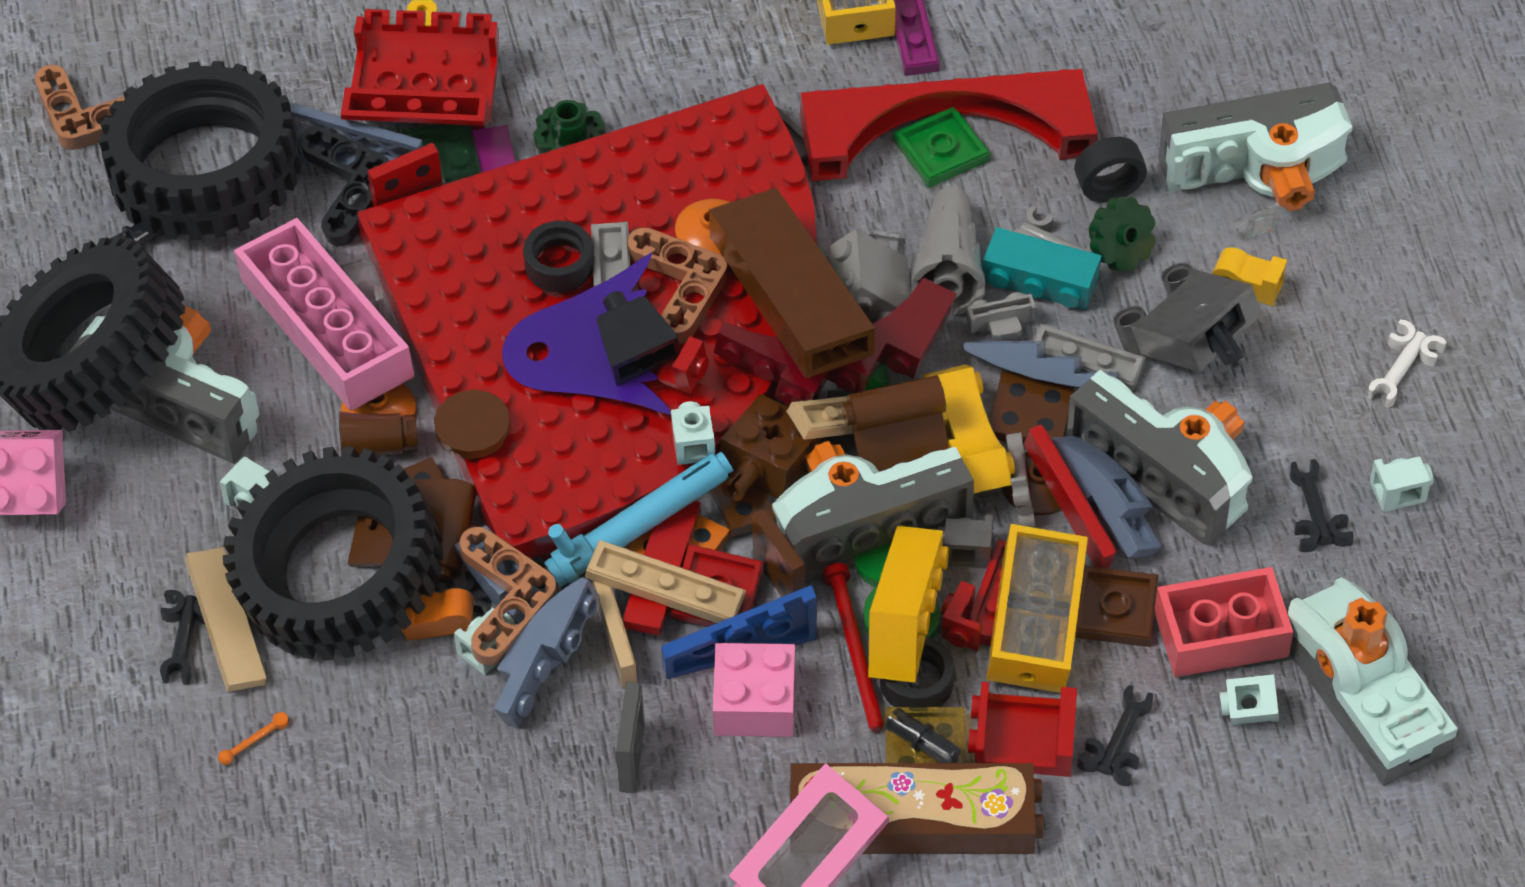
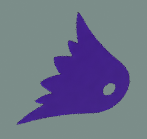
M652 253L644 256L605 282L563 302L537 311L516 324L506 337L502 348L503 363L509 375L522 385L536 390L615 399L671 415L669 408L664 402L641 383L657 380L658 378L653 372H646L625 383L616 385L596 320L599 315L607 312L603 305V300L608 294L621 291L628 302L646 295V289L632 292L631 290L647 268ZM535 342H542L549 348L547 357L541 361L530 360L527 356L528 347Z

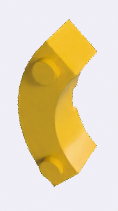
M961 365L922 374L923 378L938 375L946 400V412H943L949 448H957L974 480V493L1011 485L1010 475L1015 474L1013 457L1010 451L1006 452L1005 447L999 443L990 426L980 394H983V383L979 372H974L971 366Z

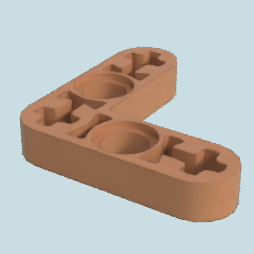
M47 65L40 68L35 75V82L41 101L59 143L66 149L75 150L98 143L99 136L103 134L98 121L105 116H111L109 108L114 101L123 102L125 100L123 96L82 110L69 78L62 67ZM54 80L58 86V90L52 92V88L49 83V81ZM66 102L71 104V107L66 111L59 112L53 110L59 103ZM91 123L92 129H88L87 124ZM74 129H75V131H76L77 133L71 134V133L69 132L70 130H74Z
M638 228L632 231L627 239L630 259L633 262H637L644 256L652 253L647 268L682 281L661 316L671 327V325L676 326L682 318L681 312L684 314V325L679 324L676 328L672 329L678 337L679 344L685 343L689 336L693 337L726 283V260L718 253L650 228ZM677 253L687 257L686 261L680 264H674L667 260L670 255ZM712 268L717 269V271L712 270L709 274L704 273V271L709 272ZM694 292L704 296V299L698 303H689L684 299L687 294Z
M472 527L463 532L460 537L459 545L462 559L475 570L509 592L475 630L471 638L474 658L483 665H495L502 661L513 641L531 618L556 595V581L549 571L488 529ZM484 542L486 552L479 548L473 552L471 551L470 543L478 545ZM488 554L492 556V558L490 559V562H489V563H488ZM505 560H512L519 565L517 572L512 575L501 574L497 567ZM542 584H545L546 593L542 591L536 592L531 598L530 607L527 601L532 596V585L540 587ZM518 609L525 614V618L520 624L510 625L503 620L504 614L509 610ZM498 627L501 633L496 638L497 649L489 647L484 651L482 641L486 643L492 642L497 636Z

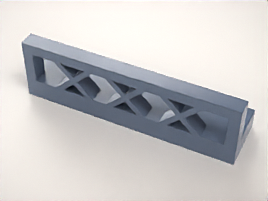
M294 103L290 104L298 143L301 134L306 129L319 126L336 134L339 133L335 129L341 130L346 135H339L384 155L389 161L407 154L399 147L412 151L423 147L421 139L354 120H341L340 116ZM301 119L309 121L313 126L301 123ZM367 138L373 139L378 144L371 143ZM320 140L318 144H310L311 149H313L316 145L324 147L322 140ZM299 144V148H300V152H301L300 160L303 161V162H306V163H310V164L316 165V164H314V163L308 161V160L304 157V155H303V153H302V150H301V147H300V144ZM345 152L338 157L337 162L342 165H348L355 160L356 155L351 152Z

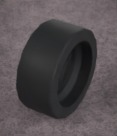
M1120 136L1108 137L1094 142L1081 152L1074 165V171L1084 196L1091 201L1100 203L1108 202L1112 197H1127L1141 186L1147 175L1146 164L1138 145L1130 138ZM1125 163L1113 173L1096 176L1109 166Z
M557 220L543 223L532 230L525 239L523 248L524 266L528 278L535 286L548 292H567L585 284L593 274L594 246L590 235L581 226L569 221ZM558 245L570 246L581 253L580 258L576 262L561 268L548 267L537 260L541 252L549 247Z
M925 638L921 660L930 662L939 669L940 679L935 685L926 689L913 690L903 687L895 680L880 679L882 694L887 702L895 708H901L904 712L911 714L928 713L940 708L950 698L954 687L955 670L953 657L943 644L933 638Z

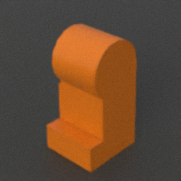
M459 588L448 589L442 593L436 592L433 593L432 597L421 594L420 598L426 607L420 615L408 607L405 613L412 623L405 630L402 628L401 630L407 640L452 635L459 628L466 632L468 626L473 621L474 597L471 592Z

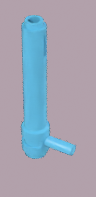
M712 452L585 536L579 534L571 540L561 525H552L549 528L548 534L558 549L550 553L552 557L544 563L560 588L568 583L572 584L580 579V575L586 572L599 540L622 548L729 479L728 474L734 470L722 452L716 455Z

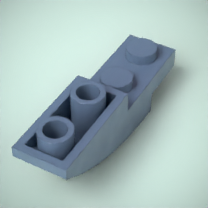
M1075 436L1051 437L1052 442L1088 503L1097 504L1100 515L1107 521L1117 538L1119 547L1126 553L1127 557H1148L1158 552L1162 546L1144 517L1153 506L1133 478L1114 459L1091 443Z
M581 577L550 599L531 618L507 650L497 668L507 683L494 707V710L505 724L516 728L520 727L524 717H528L534 707V696L540 684L545 682L550 674L552 659L566 664L571 653L578 649L582 638L581 632L586 621L595 614L598 606L599 594L588 579Z

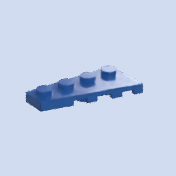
M810 585L662 645V667L666 679L715 667L716 643L799 645L817 640V597L813 586Z

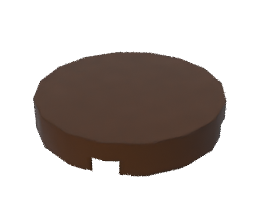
M476 389L460 391L448 397L438 407L434 417L436 439L443 450L450 454L452 451L455 454H459L460 458L465 459L484 458L498 451L504 445L503 441L507 435L509 436L511 430L509 411L503 401L490 392Z

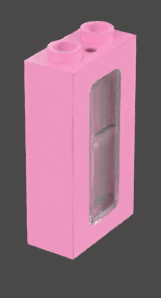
M825 763L730 873L729 877L735 883L734 887H834L889 823V818Z

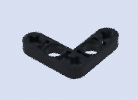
M319 126L310 127L299 138V144L304 157L308 161L349 180L321 222V228L327 242L337 247L345 246L360 231L357 212L373 207L367 171L388 162L389 159L326 128ZM322 140L324 147L316 145L311 149V143L318 144ZM345 152H351L356 155L355 160L348 165H342L337 162L338 157ZM355 194H364L368 197L367 201L361 206L354 207L348 204L349 199ZM344 222L346 229H338L334 233L332 227H340Z

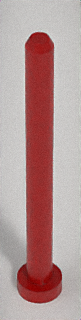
M845 563L831 564L822 571L824 582L832 586L868 727L873 732H879L883 729L884 722L873 680L868 677L869 665L847 586V581L851 577L850 570Z

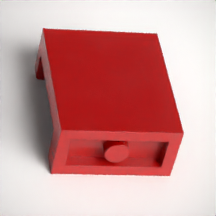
M981 682L980 695H972L971 719H978L977 730L969 729L968 753L975 754V763H1033L1034 774L1071 777L1077 688L1061 687L1060 699L992 694L989 692V682Z

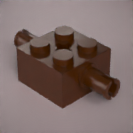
M760 394L721 438L720 452L724 454L734 470L730 473L729 479L722 484L724 494L731 498L734 492L738 490L733 500L740 501L751 486H754L778 499L790 486L808 473L805 467V456L813 451L815 445L823 443L824 437L804 440L787 413L789 407Z

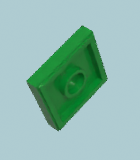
M954 107L893 132V141L928 188L990 161L991 153Z

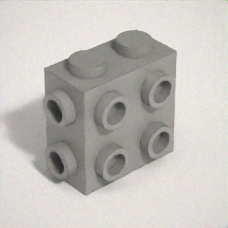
M857 228L830 245L831 266L871 323L889 315L911 295L907 257Z

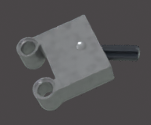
M1177 263L1165 269L1161 275L1168 297L1147 316L1142 307L1130 306L1120 310L1113 317V323L1124 351L1145 355L1192 369L1195 373H1201L1204 367L1217 355L1223 365L1230 364L1232 368L1239 366L1238 361L1244 356L1235 339L1261 316L1262 312L1252 284L1193 269L1192 265L1188 263Z

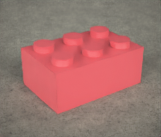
M1272 567L1157 587L1154 613L1174 678L1289 657L1293 629Z

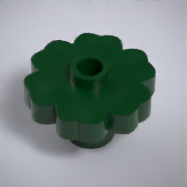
M563 100L554 107L546 108L543 114L536 118L537 129L533 132V138L538 153L543 154L606 134L605 123L598 111H587L584 103Z
M1122 196L1110 198L1107 208L1096 210L1094 219L1089 226L1090 249L1093 253L1102 255L1101 263H1106L1110 270L1120 272L1132 271L1137 268L1139 259L1146 260L1149 258L1151 249L1156 241L1151 233L1156 222L1151 215L1150 208L1146 205H1139L1136 198Z

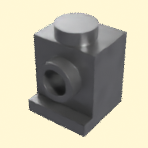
M985 515V521L973 520L971 518H946V526L938 527V530L943 531V546L949 547L948 566L988 567L991 555L993 515Z

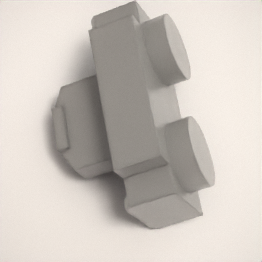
M1021 292L1012 293L1005 299L994 302L978 300L967 307L966 323L970 334L978 332L979 336L991 334L992 339L996 341H1013L1022 335L1021 327H1025L1026 322L1035 320L1036 305L1032 294L1024 295Z

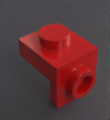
M689 336L677 359L664 364L658 374L659 382L691 394L699 379L705 375L708 368L709 359L706 357L703 341Z
M963 581L960 582L954 594H947L942 605V638L948 640L954 646L978 650L981 644L982 626L968 619L975 602V586Z

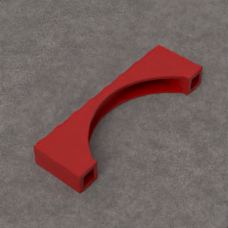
M1062 69L1036 73L1027 72L1012 75H991L977 78H956L942 81H921L918 83L801 92L799 116L811 181L847 178V169L850 164L877 137L901 124L932 116L952 107L959 111L960 114L995 119L1026 131L1056 151L1059 160L1077 158L1085 148L1097 141L1098 134L1082 69Z

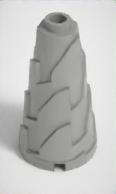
M949 186L938 191L932 208L928 213L925 236L921 237L919 252L913 265L911 294L922 278L957 293L952 307L954 309L953 315L967 312V307L973 302L982 300L985 294V275L981 268L980 242L976 240L975 221H972L969 195L958 187Z

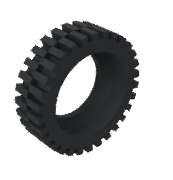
M108 237L99 239L97 246L93 241L84 243L82 252H79L76 248L71 249L67 252L66 260L61 261L58 257L50 263L51 270L45 273L41 269L34 275L37 281L31 287L25 284L19 290L22 297L18 301L12 299L6 306L10 311L9 314L0 315V396L33 428L37 427L39 430H62L64 428L69 432L76 430L78 422L84 427L93 424L94 415L96 414L101 418L111 414V405L115 403L118 407H121L128 401L125 397L127 393L133 390L137 394L144 387L140 381L145 376L152 378L158 371L154 367L157 361L165 362L170 354L165 349L166 346L175 345L178 336L173 331L181 329L183 325L180 315L185 314V306L182 304V301L185 300L184 295L180 291L178 284L145 249L129 238L124 240L122 237H114L111 241ZM111 304L102 323L86 341L68 354L52 360L62 343L82 322L95 312Z
M344 446L342 456H339L334 447L323 448V458L317 459L314 452L309 451L302 454L304 463L297 466L292 458L283 462L282 464L286 469L285 473L278 476L272 469L264 475L269 482L264 489L256 483L249 490L254 498L253 502L249 503L242 499L237 506V510L243 518L231 517L228 528L234 536H225L223 546L229 554L223 555V565L228 573H225V576L232 588V593L262 635L266 636L270 643L276 647L280 644L285 652L292 655L298 650L303 658L313 659L317 650L323 660H334L335 649L340 651L344 659L354 657V646L360 644L366 653L376 649L372 639L381 635L385 643L395 638L390 630L394 625L398 624L405 630L412 623L405 610L410 607L415 613L420 615L426 607L420 595L432 597L436 589L430 577L440 578L442 568L437 560L443 559L444 550L439 543L443 539L441 531L437 526L438 522L416 483L408 476L405 469L399 464L394 466L392 460L383 454L378 459L374 451L364 448L359 456L354 447ZM341 516H363L379 522L390 532L393 543L384 563L369 580L357 589L341 597L322 602H299L292 597L286 579L289 558L299 541L319 524Z

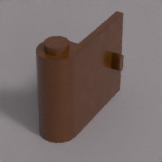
M938 375L847 395V403L842 404L846 426L852 425L858 457L871 462L879 472L892 468L898 463H907L919 459L931 452L949 449L943 412H946V400Z
M415 479L414 482L438 522L437 526L441 531L443 541H439L444 550L443 559L437 560L442 568L440 578L430 577V579L446 583V580H452V578H457L461 574L463 561L456 552L454 545L460 542L463 532L470 528L476 499V489L473 484L459 479ZM358 516L347 564L350 567H381L392 547L393 540L390 532L379 522L367 517Z

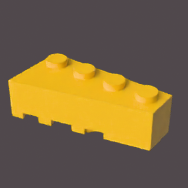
M906 526L896 527L870 609L868 677L916 683L924 642L929 630L930 616L935 610L936 591L941 590L943 570H946L948 566L949 547L943 546V531Z

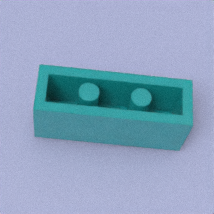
M996 227L983 258L982 271H984L985 283L993 287L1005 288L1026 295L1032 294L1033 298H1041L1060 303L1065 307L1087 311L1100 278L1102 255Z

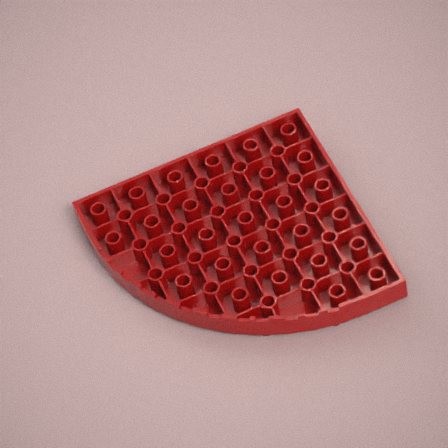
M764 84L357 212L362 242L406 344L409 346L410 353L435 411L437 412L438 407L448 397L460 391L475 389L492 393L500 398L508 408L511 430L509 436L507 435L503 441L504 445L498 451L484 458L476 459L460 458V455L455 453L454 455L466 482L475 486V504L484 524L495 535L530 559L542 556L545 562L552 557L550 553L558 549L548 534L549 528L552 525H561L571 540L579 534L585 536L695 463L677 465L672 420L669 414L615 399L536 390L522 385L509 375L503 363L502 348L512 328L529 315L577 296L594 287L593 274L585 284L567 292H548L535 286L528 278L524 266L523 248L525 239L538 226L556 220L569 221L581 226L590 235L591 240V224L628 222L629 234L638 228H650L676 238V220L680 213L692 203L704 199H721L733 202L777 188L817 245L814 203L806 171L792 137ZM558 245L549 247L541 252L537 260L548 267L561 268L576 262L580 258L581 253L570 246ZM679 253L672 254L667 258L669 262L674 264L683 263L687 259L685 255ZM630 259V265H633L635 262ZM728 263L726 283L693 335V338L703 341L709 363L705 375L699 379L692 393L689 394L659 382V379L641 382L664 402L670 412L671 410L678 409L681 404L690 401L697 402L700 406H709L715 441V455L720 452L721 438L760 394L773 400L776 399L775 393L778 385L771 380L767 381L759 378L754 372L742 366L730 364L714 353L718 332L724 322L754 333L777 337ZM646 268L636 285L632 288V291L646 289L647 293L644 297L662 315L682 281ZM712 268L709 272L704 271V273L709 274L712 270L717 271V269ZM694 292L687 294L684 299L689 303H698L704 299V296ZM682 312V318L676 326L671 325L672 328H676L679 324L684 325V314ZM535 342L527 349V356L533 361H541L549 353L548 346L542 342ZM685 343L679 344L681 350L683 349ZM663 365L651 370L657 378Z

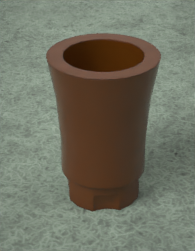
M339 411L341 456L344 446L354 447L359 456L364 448L374 451L376 457L382 454L385 456L401 455L403 451H418L415 414L400 416V413L358 414Z

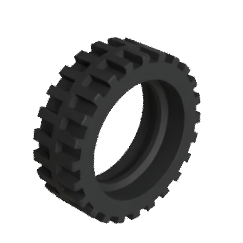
M199 61L189 62L188 68L176 70L175 66L165 68V74L155 78L150 74L143 78V85L139 88L129 87L123 92L125 100L123 102L114 101L109 110L112 118L105 117L101 125L103 134L99 136V145L116 206L120 212L126 211L127 219L135 225L142 221L147 232L155 234L158 230H162L165 232L166 238L177 240L179 234L189 235L190 241L201 240L202 235L215 234V238L226 236L225 231L237 227L241 232L250 228L249 222L257 217L263 221L271 215L270 207L273 205L281 207L287 200L285 190H294L297 184L295 173L299 174L301 172V152L290 102L286 95L282 96L281 87L275 81L268 84L265 74L257 70L253 74H249L247 67L244 65L235 64L233 68L225 67L224 61H213L211 66H200ZM225 125L244 129L259 137L251 150L239 160L209 173L172 175L156 171L143 164L151 151L160 143L177 133L191 128Z

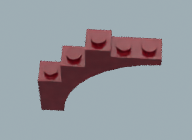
M922 278L912 294L889 315L872 323L875 327L874 356L806 379L778 337L754 333L724 322L718 332L714 353L730 364H737L754 372L763 380H771L777 383L775 397L782 400L788 406L792 402L816 400L827 380L835 383L845 391L858 393L865 391L880 363L888 366L895 373L915 378L951 313L957 293Z

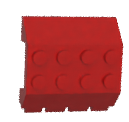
M365 9L364 17L357 16L354 30L357 54L351 88L345 87L341 120L482 126L491 121L499 54V28L497 22H492V14L467 13L466 27L461 26V13L432 11L431 25H425V11L397 10L396 24H390V10Z

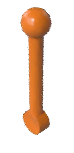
M283 712L276 713L271 723L232 749L222 750L218 755L219 762L222 765H229L232 763L234 756L273 730L285 729L289 724L287 714Z

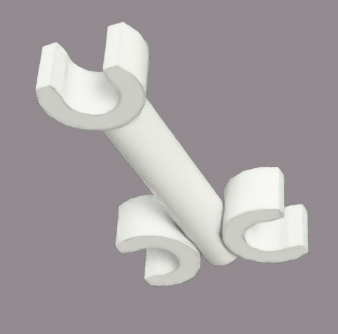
M1400 319L1397 332L1405 336H1398L1391 332L1388 345L1392 349L1402 351V353L1384 378L1375 379L1371 382L1367 398L1372 400L1376 393L1383 392L1387 394L1384 407H1392L1397 396L1396 386L1418 354L1424 364L1434 367L1438 355L1430 350L1444 353L1447 343L1444 338L1435 335L1427 337L1423 332H1415L1411 322Z

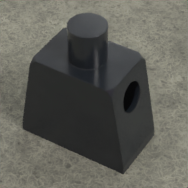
M615 291L604 298L603 305L607 312L599 315L596 320L617 386L677 359L681 352L678 337L646 297L640 296L628 302L621 291Z

